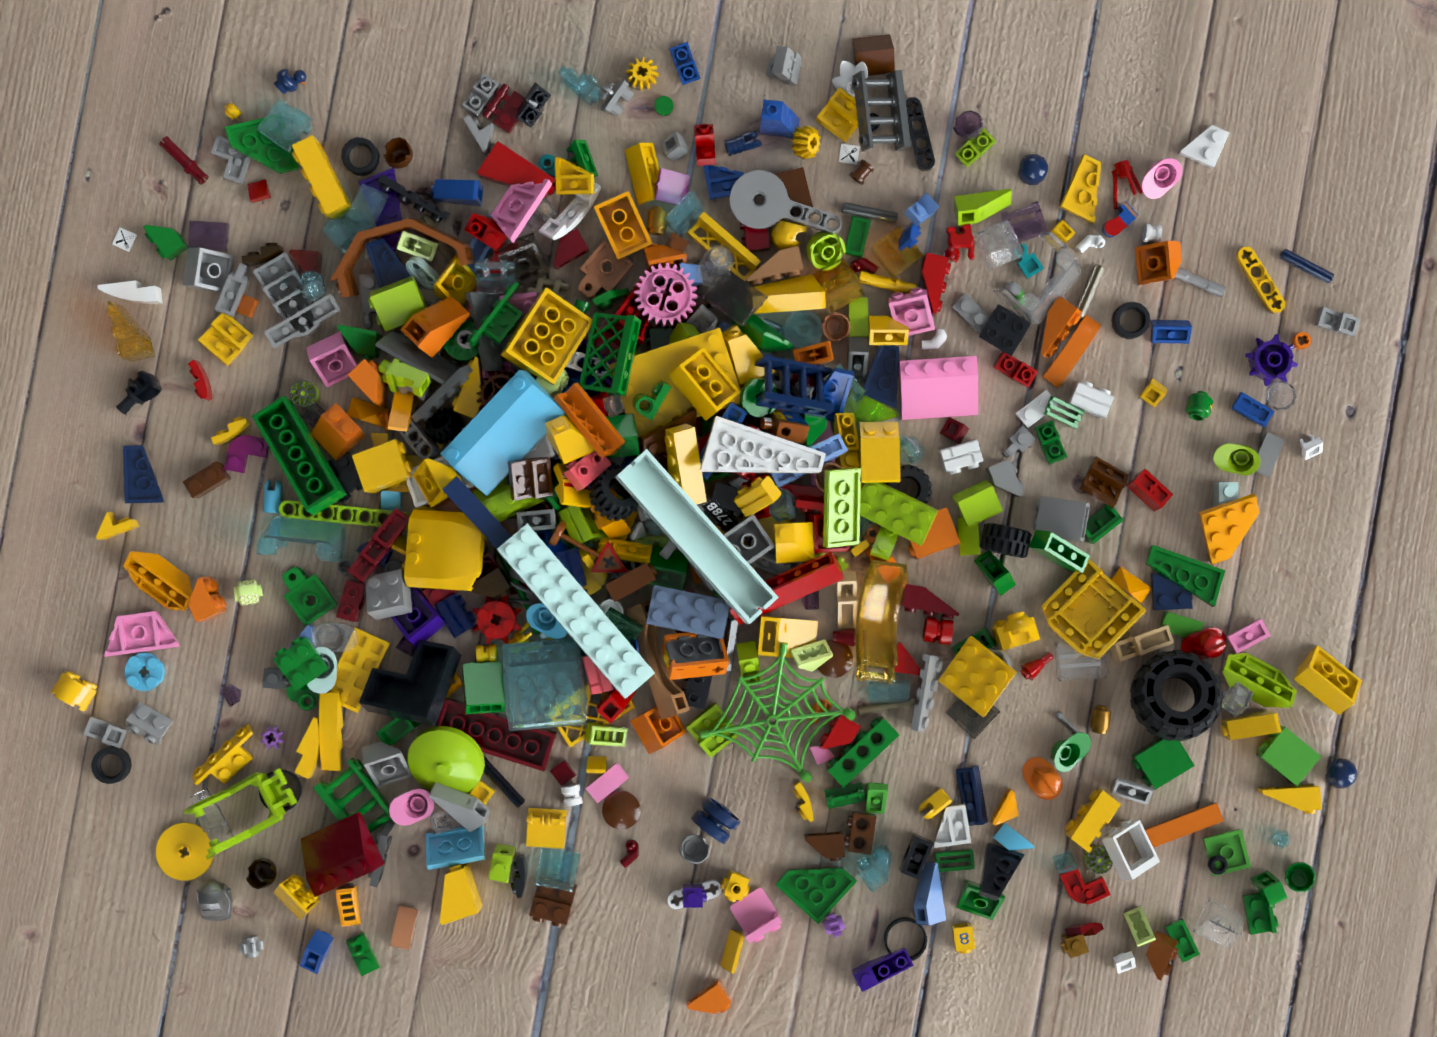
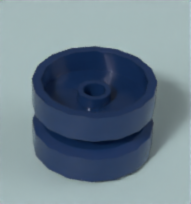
M707 796L702 803V807L707 813L697 810L691 819L711 837L725 844L730 837V833L725 827L735 830L741 821L723 804Z

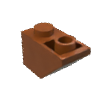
M1156 931L1154 934L1156 940L1150 942L1146 956L1157 979L1161 981L1164 975H1169L1173 966L1169 963L1171 958L1175 960L1179 949L1176 948L1178 940Z

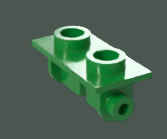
M862 782L846 785L844 788L841 786L824 790L828 809L866 801Z

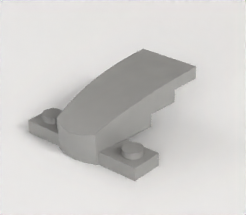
M287 252L253 271L262 285V289L273 303V307L284 320L264 332L273 348L294 337H306L314 334L320 328L321 321L341 310L332 293L314 303L307 287H302L304 285L302 282L300 283V291L298 280L301 276Z

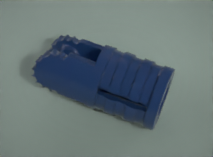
M757 131L725 139L724 144L728 156L760 147L762 145L759 139L755 140L758 137Z

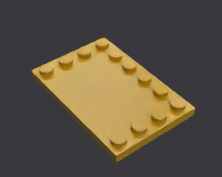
M720 327L634 356L626 396L619 397L625 414H633L638 437L647 434L660 425L665 426L672 421V418L677 415L680 417L687 413V409L693 406L669 378V375L703 347L741 392ZM616 362L609 364L610 370L616 366ZM663 380L671 388L653 420H650L634 408L632 401L639 393L652 396L654 385ZM738 394L722 409L727 408L731 402L735 405L739 404L740 394ZM642 400L639 404V408L646 407L648 403L647 400ZM696 410V418H697V417H700L701 415H700L699 412Z

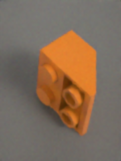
M212 577L198 578L189 600L188 606L196 622L208 621L227 612L226 600L223 596L220 597L218 583Z

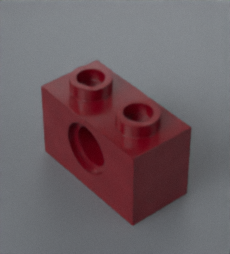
M346 580L336 615L337 618L359 622L366 598L365 583Z

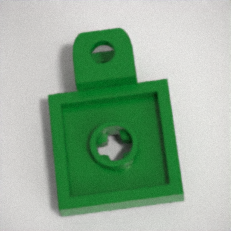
M296 566L282 575L284 583L291 590L284 595V598L305 627L338 605L316 573L308 577L301 567ZM292 574L296 575L295 580L292 578ZM308 595L316 598L314 605L311 603L307 604Z

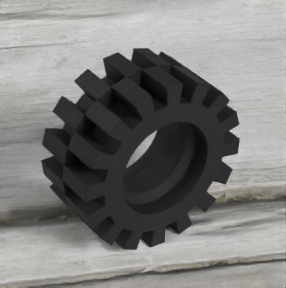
M443 408V411L438 410L437 414L433 413V417L429 418V422L425 424L427 426L425 427L426 432L435 443L443 444L444 442L446 444L449 439L450 441L454 440L453 437H456L458 432L462 431L463 422L451 408H448V410Z

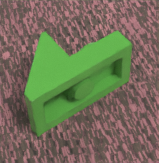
M866 784L865 813H885L888 784Z

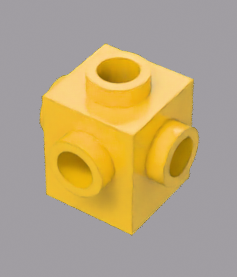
M729 870L727 877L722 879L720 885L725 899L736 902V900L742 901L743 897H746L749 892L748 883L750 879L746 875Z

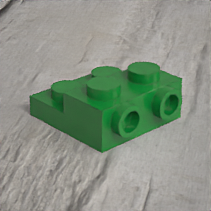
M301 636L291 642L293 646L286 650L284 647L275 653L277 657L273 659L295 691H298L329 670V667L308 637L303 639Z

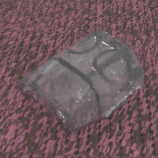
M1009 220L996 223L973 234L988 271L1024 257L1018 238Z

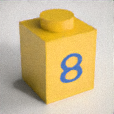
M971 923L951 925L956 952L959 951L960 954H966L975 949Z

